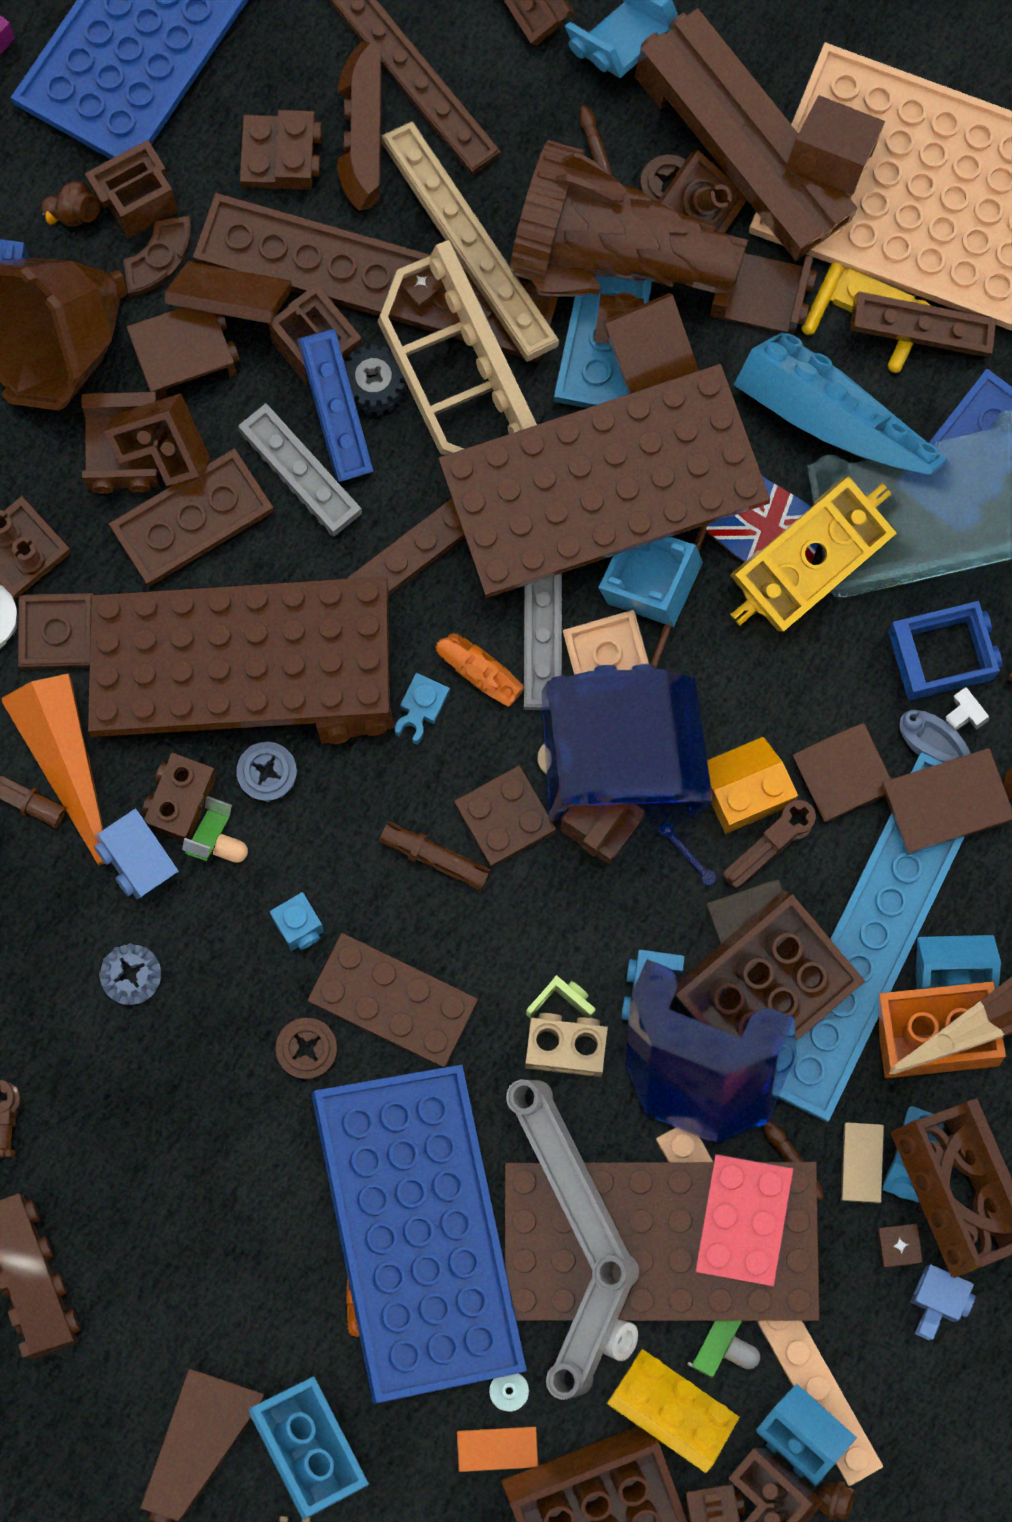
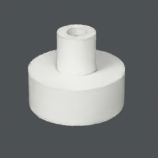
M617 1319L603 1354L618 1361L627 1359L633 1353L637 1344V1327L633 1323Z

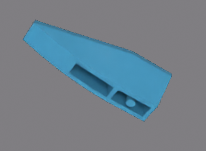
M781 332L754 347L734 383V386L793 425L855 455L892 467L932 475L944 466L947 458L939 453L935 446L926 442L846 374L833 366L828 357L819 353H813L804 347L802 341L794 335Z

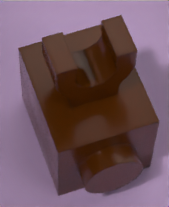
M733 1484L683 1492L688 1522H740L739 1516L745 1515L741 1491L734 1492Z

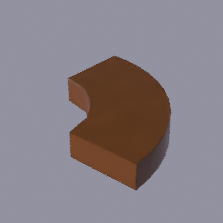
M190 216L154 221L153 235L148 245L137 255L123 260L129 298L143 295L158 288L179 269L190 245Z

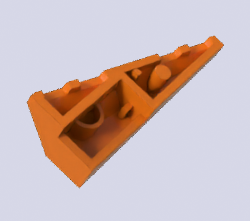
M69 674L32 681L2 698L3 705L62 805L67 807L68 815L97 864H105L94 848L98 844L94 837L103 831L104 827L90 759L84 741L73 682Z

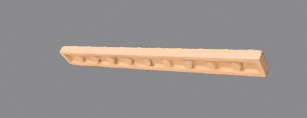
M690 1120L656 1138V1142L668 1162H713ZM756 1321L792 1387L796 1384L802 1387L857 1437L836 1462V1466L847 1486H851L883 1468L881 1461L803 1322Z

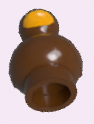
M81 181L66 183L58 196H47L41 202V212L46 218V222L50 225L55 224L58 220L69 227L78 226L83 222L89 223L97 217L100 210V202L97 196L92 194L90 188Z

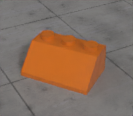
M994 982L879 993V1042L885 1078L999 1067L1006 1057L1003 1037L897 1074H889L895 1064L994 991Z

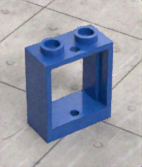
M979 601L895 621L891 624L888 634L908 701L995 679L1000 671L999 668L1002 667V658L999 648L992 646L989 633L992 631L990 617L987 611L981 610ZM967 622L980 669L926 682L912 635Z

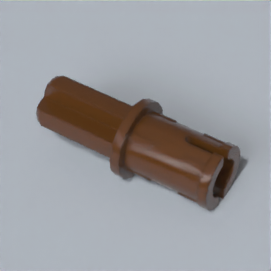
M0 776L1 800L20 809V814L23 816L28 813L51 825L53 828H57L60 825L67 807L61 806L38 794L39 790L35 787L30 790L5 776Z

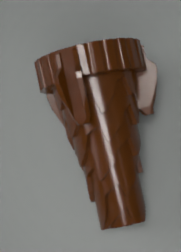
M547 140L539 157L526 196L510 264V269L516 276L533 282L539 295L584 296L592 294L598 296L601 285L595 276H616L633 281L649 280L669 287H673L674 282L713 293L733 292L745 255L747 239L714 230L715 225L710 222L677 213L673 207L651 199L643 191L623 185L598 163L584 156L585 151L583 149Z

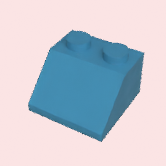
M994 935L917 938L915 965L917 989L994 982L995 989L999 987L1001 960Z

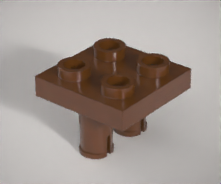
M22 496L4 511L0 510V584L16 600L19 595H22L71 554L70 548Z

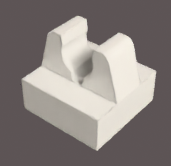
M967 687L954 695V702L958 707L946 716V721L955 730H958L969 721L977 730L989 721L988 714Z

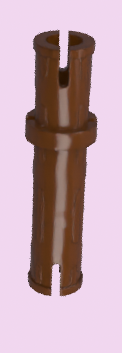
M391 820L387 822L380 836V843L408 855V860L416 862L418 860L469 884L479 891L482 890L491 871L490 868L477 864L452 850L427 839L428 835L422 832L418 835Z

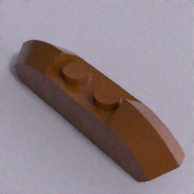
M361 42L350 54L342 69L338 85V93L347 97L344 101L345 120H351V131H344V153L347 154L337 159V168L346 195L359 211L371 209L380 200L382 65L381 52L372 43Z

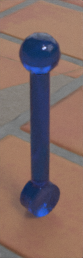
M668 822L661 824L659 828L660 834L664 837H669L702 875L701 881L704 885H713L717 879L715 872L706 870L674 833L672 824Z

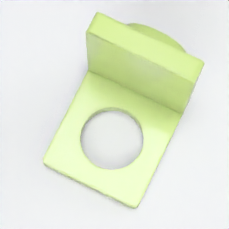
M557 975L526 1010V1016L531 1019L552 993L556 991L586 1018H592L596 1011L586 1001L588 994L573 981L567 985Z

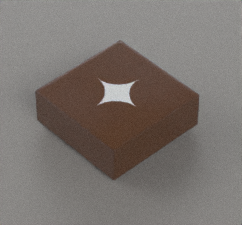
M431 268L402 279L399 286L419 310L445 290L442 280H437L434 277Z
M917 1224L877 1229L882 1268L923 1263Z

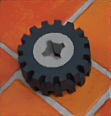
M371 345V349H366L365 346L358 348V353L352 352L349 355V360L344 361L357 411L359 412L362 409L365 415L370 416L371 412H376L378 416L383 415V410L387 409L389 412L394 410V405L396 403L400 404L403 400V394L406 392V381L393 353L391 354L389 348L385 346L382 349H377V345Z

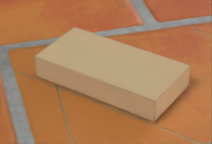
M844 1123L841 1201L881 1203L884 1125Z

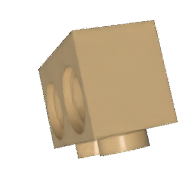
M539 1013V1019L531 1018L525 1068L601 1077L608 1027L600 1026V1020L580 1017L577 1018V1023L562 1021L561 1015ZM550 1032L557 1037L559 1044L554 1050H542L536 1041L538 1036L542 1033ZM581 1037H589L594 1040L597 1049L591 1055H582L576 1050L575 1042Z

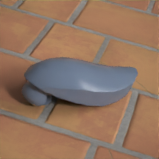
M909 710L902 715L900 719V732L909 747L918 755L923 752L941 762H947L971 754L959 733L941 718L920 710Z

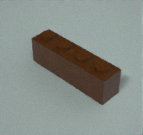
M18 1193L0 1200V1290L5 1298H11L13 1303L8 1311L12 1327L16 1328L19 1336L24 1335L26 1340L18 1344L22 1357L35 1360L77 1343L78 1340L75 1333L81 1330L73 1309L67 1311L61 1297L67 1294L63 1279L59 1272L53 1274L48 1259L54 1256L46 1236L39 1237L35 1223L40 1221V1217L32 1199L26 1201L25 1196Z

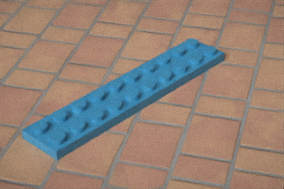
M921 752L911 773L944 762ZM892 813L890 814L830 938L865 982L769 1064L758 1087L759 1089L825 1122L830 1120L879 1017L878 995L879 993L891 992L964 837L907 855Z

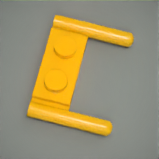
M833 262L807 314L805 325H802L801 329L806 335H813L829 301H833L834 305L852 312L854 295L859 291L929 306L930 304L924 300L914 299L915 296L848 268L847 270L841 264ZM898 341L888 363V369L891 372L898 373L901 371L913 343Z

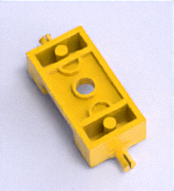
M849 476L841 478L814 501L815 504L764 549L754 553L730 574L743 590L746 599L741 606L733 613H730L732 618L736 619L741 615L735 620L741 626L742 623L757 611L765 616L777 631H785L897 534L876 509V507L892 495L889 490L884 491L887 487L881 483L868 496H865ZM812 543L820 544L825 550V558L818 565L810 564L805 557L806 548Z

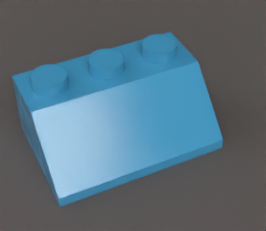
M315 1377L248 1409L302 1519L322 1511L369 1485Z

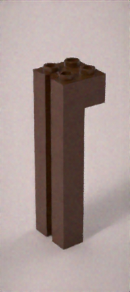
M698 8L689 15L686 13L678 15L669 24L671 30L666 34L663 32L659 35L656 32L642 42L634 76L660 109L666 106L667 100L795 261L853 220L858 207L845 191L786 169L798 132Z

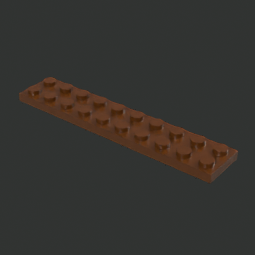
M215 193L193 255V260L195 263L292 280V291L300 294L305 293L318 284L334 304L380 316L396 271L430 255ZM461 264L502 352L524 358ZM520 281L548 325L551 326L560 296L539 295L533 284ZM399 287L388 316L390 320L434 333L461 322L457 312L452 313L445 299L446 289L419 310ZM462 333L452 337L464 341ZM541 355L531 361L539 363Z

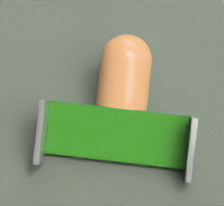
M207 796L205 808L208 810L192 840L184 839L182 850L186 851L185 854L207 861L214 848L213 855L236 863L243 861L248 854L246 844L221 834L230 818L232 805Z

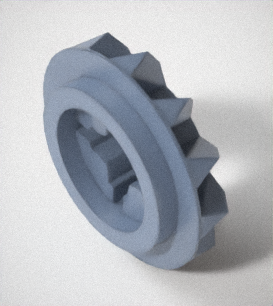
M261 742L252 745L241 755L236 773L241 789L252 799L269 802L277 798H283L294 787L297 768L293 756L285 747L274 742ZM275 759L273 771L280 780L268 777L265 782L263 781L259 785L261 783V774L253 765L266 768Z
M129 943L115 947L107 957L103 958L99 975L102 987L111 999L121 1004L135 1005L146 1001L155 993L161 980V968L157 958L146 947ZM122 961H125L132 968L143 966L136 973L139 987L136 988L128 979L119 980L120 976L124 974Z

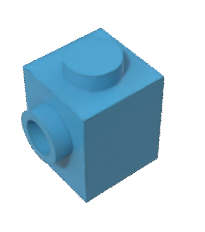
M303 892L269 911L272 920L291 951L298 947L300 950H303L313 945L320 939L319 935L324 932L320 920Z

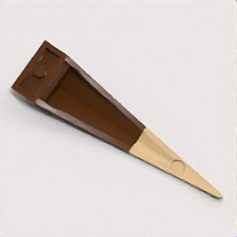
M1012 977L895 1064L889 1074H897L1012 1034Z

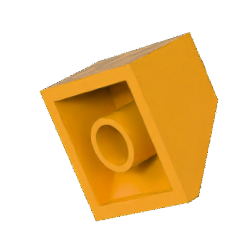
M764 737L695 765V769L725 834L783 810L788 803L796 800L798 797L782 760Z

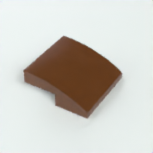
M865 723L842 731L793 754L824 822L827 823L860 806L865 807L885 797L882 783L892 779Z

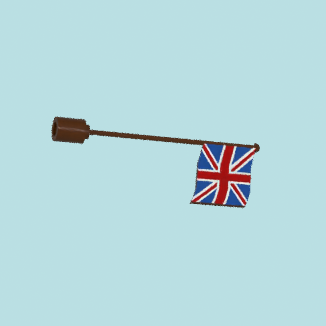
M762 476L770 497V504L701 526L694 545H696L699 552L707 532L734 557L745 562L754 553L764 549L811 507L803 500ZM812 543L806 548L805 557L810 564L812 563L818 543ZM667 624L663 627L650 663L653 677L672 627ZM652 681L644 683L639 694H631L630 697H623L621 699L607 737V742L612 746L630 753H642L657 712L656 708L651 705L652 700L646 697Z

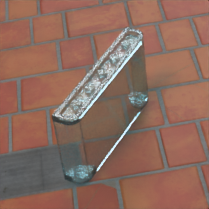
M1012 410L999 413L996 416L997 419L991 422V429L933 443L932 445L947 458L944 466L932 475L892 467L870 459L849 464L846 460L839 459L837 455L824 456L819 458L817 463L807 465L813 501H816L841 478L848 476L865 496H868L881 483L887 487L884 491L889 490L892 494L876 509L897 534L830 591L834 596L849 597L1012 559ZM822 547L823 558H825V550Z

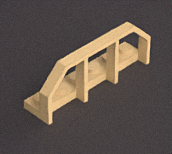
M447 240L437 244L429 257L398 269L378 318V324L439 452L448 455L463 450V448L447 442L435 415L494 390L492 398L499 412L504 411L509 421V434L537 425L450 241ZM431 268L434 277L437 280H442L447 291L445 299L452 313L457 312L461 322L402 346L388 317L402 279ZM462 333L468 346L472 345L478 356L476 364L481 376L484 379L488 378L489 381L430 406L407 356Z

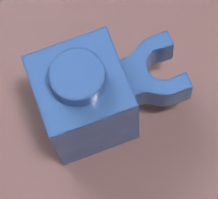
M931 1264L925 1266L910 1303L925 1309L915 1334L926 1340H933L942 1317L952 1322L959 1321L961 1315L967 1317L975 1301V1295L970 1294L974 1284L959 1277L952 1278L950 1273Z

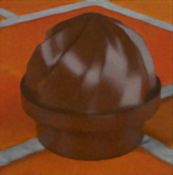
M843 1481L839 1483L826 1482L816 1492V1495L824 1501L819 1510L829 1517V1520L835 1521L839 1518L846 1521L852 1510L855 1490L846 1487V1482Z

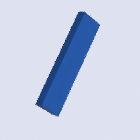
M335 329L298 338V344L336 481L341 482L373 472Z

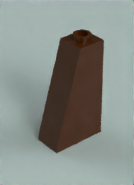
M191 1369L188 1370L141 1509L150 1511L148 1519L155 1522H172V1519L176 1521L183 1520L251 1422L252 1417L248 1409L265 1401V1394Z

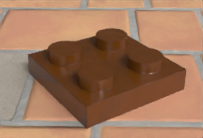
M520 765L454 801L455 807L490 868L556 833L553 822Z

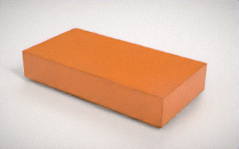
M536 1427L457 1431L459 1472L533 1468L538 1466Z

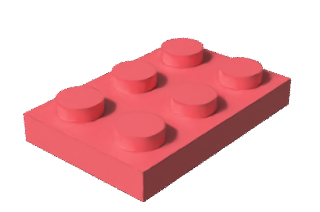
M715 1155L696 1266L697 1273L774 1287L793 1168Z

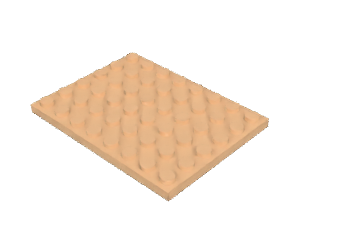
M824 43L792 122L794 129L799 134L818 95L884 120L885 124L875 151L865 164L854 195L846 192L858 207L853 220L809 251L807 255L828 263H839L847 270L848 268L853 269L882 283L957 311L996 319V325L1012 331V111ZM756 212L749 233L782 245Z

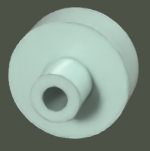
M517 1373L494 1378L491 1382L489 1393L493 1404L503 1411H515L525 1404L529 1388L524 1377ZM506 1388H512L513 1393L511 1395L506 1394Z

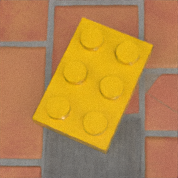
M643 1349L639 1352L607 1403L705 1473L714 1464L739 1419V1416L730 1411L725 1405L710 1397L692 1382L677 1374Z

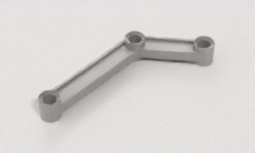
M518 1080L508 1088L506 1095L507 1104L516 1113L593 1270V1276L555 1365L551 1367L546 1377L547 1388L555 1398L569 1399L584 1395L592 1387L593 1375L628 1293L639 1278V1267L636 1260L630 1256L553 1101L551 1088L541 1080ZM529 1088L534 1092V1102L530 1107L525 1101V1093ZM614 1262L621 1269V1278L618 1282L611 1276V1267ZM567 1370L573 1374L575 1379L573 1389H570L565 1383V1373Z

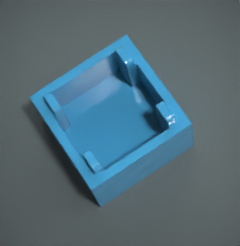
M668 537L614 555L598 588L608 605L626 611L634 610L637 615L674 627L703 561L696 545Z

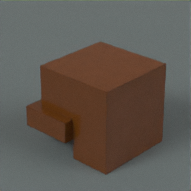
M149 140L85 173L86 180L103 208H109L127 240L154 226V221L164 220L178 213L172 188L164 177L167 175L166 168Z
M318 284L288 304V308L275 316L271 323H268L272 344L307 386L309 385V380L298 344V338L335 329L343 359L349 356L353 349L362 344L361 336Z
M597 770L562 818L560 831L580 844L582 849L593 857L597 856L610 865L644 818L645 811L633 803L638 796L639 788L628 780L621 787Z

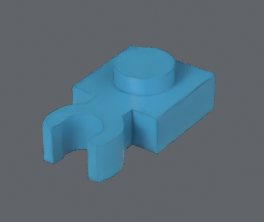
M416 673L400 705V709L408 712V715L400 718L396 723L395 735L400 736L406 726H412L416 729L413 743L418 744L424 735V720L435 724L450 693V688Z

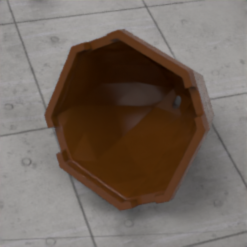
M36 257L0 260V382L6 388L1 395L9 404L58 411L68 405L99 366L112 341L120 299L127 296L124 276L119 270L108 273L75 261Z

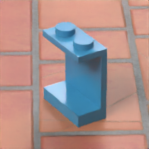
M623 0L624 3L590 33L569 22L565 25L571 40L569 41V46L579 58L583 59L585 57L592 61L601 71H609L621 78L638 63L640 46L647 37L656 32L659 35L663 32L666 34L671 30L669 24L678 16L673 0Z

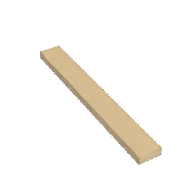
M410 122L382 135V145L445 240L450 241L457 258L526 362L558 347L559 339L514 272L511 271L510 266L414 123Z

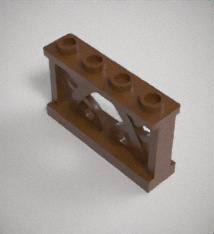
M976 1098L950 1109L915 1120L893 1130L891 1136L951 1277L956 1278L1012 1255V1178L978 1099ZM946 1122L950 1132L949 1137L938 1124ZM927 1133L934 1136L940 1145L933 1141L930 1142ZM953 1165L970 1178L976 1192L973 1200V1211L957 1201L951 1192L950 1177ZM978 1233L980 1237L979 1252H977L974 1243L977 1241ZM990 1236L995 1237L1000 1249L991 1252Z

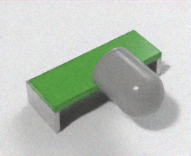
M715 1321L694 1363L689 1362L687 1365L713 1378L723 1357L742 1368L753 1369L760 1361V1353L754 1346L734 1336L742 1321Z

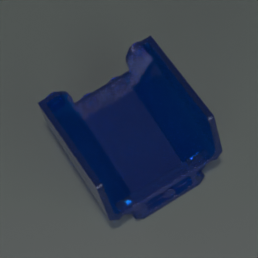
M640 664L633 666L632 670H617V666L601 665L595 667L594 671L571 676H556L547 681L541 693L550 822L558 821L568 807L579 805L689 802L690 817H699L713 802L695 678L667 669H654V665Z
M647 959L631 993L625 1060L626 1068L645 1114L716 1144L753 1127L758 1128L768 1124L797 1055L794 1017L773 1009L759 1010L750 1018L741 1039L669 1010L677 991L676 976L668 967Z

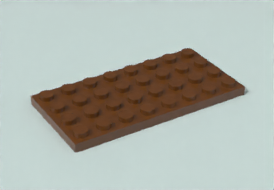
M721 364L439 457V462L486 598L770 504L769 494Z
M387 577L92 595L88 732L91 737L390 719L389 599Z
M714 1162L585 1163L630 1256L636 1260L639 1267V1278L631 1287L618 1320L819 1321L816 1162H760L793 1168L774 1287L696 1272ZM505 1163V1270L516 1321H573L593 1276V1270L541 1164ZM614 1262L611 1267V1276L618 1282L621 1278V1269Z

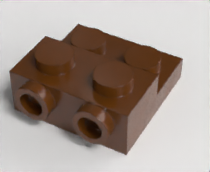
M278 110V116H243L241 187L312 190L313 177L320 176V155H314L315 143L321 144L322 123L315 122L314 111Z

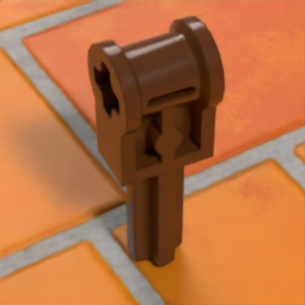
M794 800L788 803L783 809L780 818L763 833L762 837L724 870L723 875L727 882L735 888L741 887L791 842L805 838L815 824L816 814L812 805L803 800ZM802 815L804 817L802 824L797 823L793 826L790 823L792 816L798 817Z

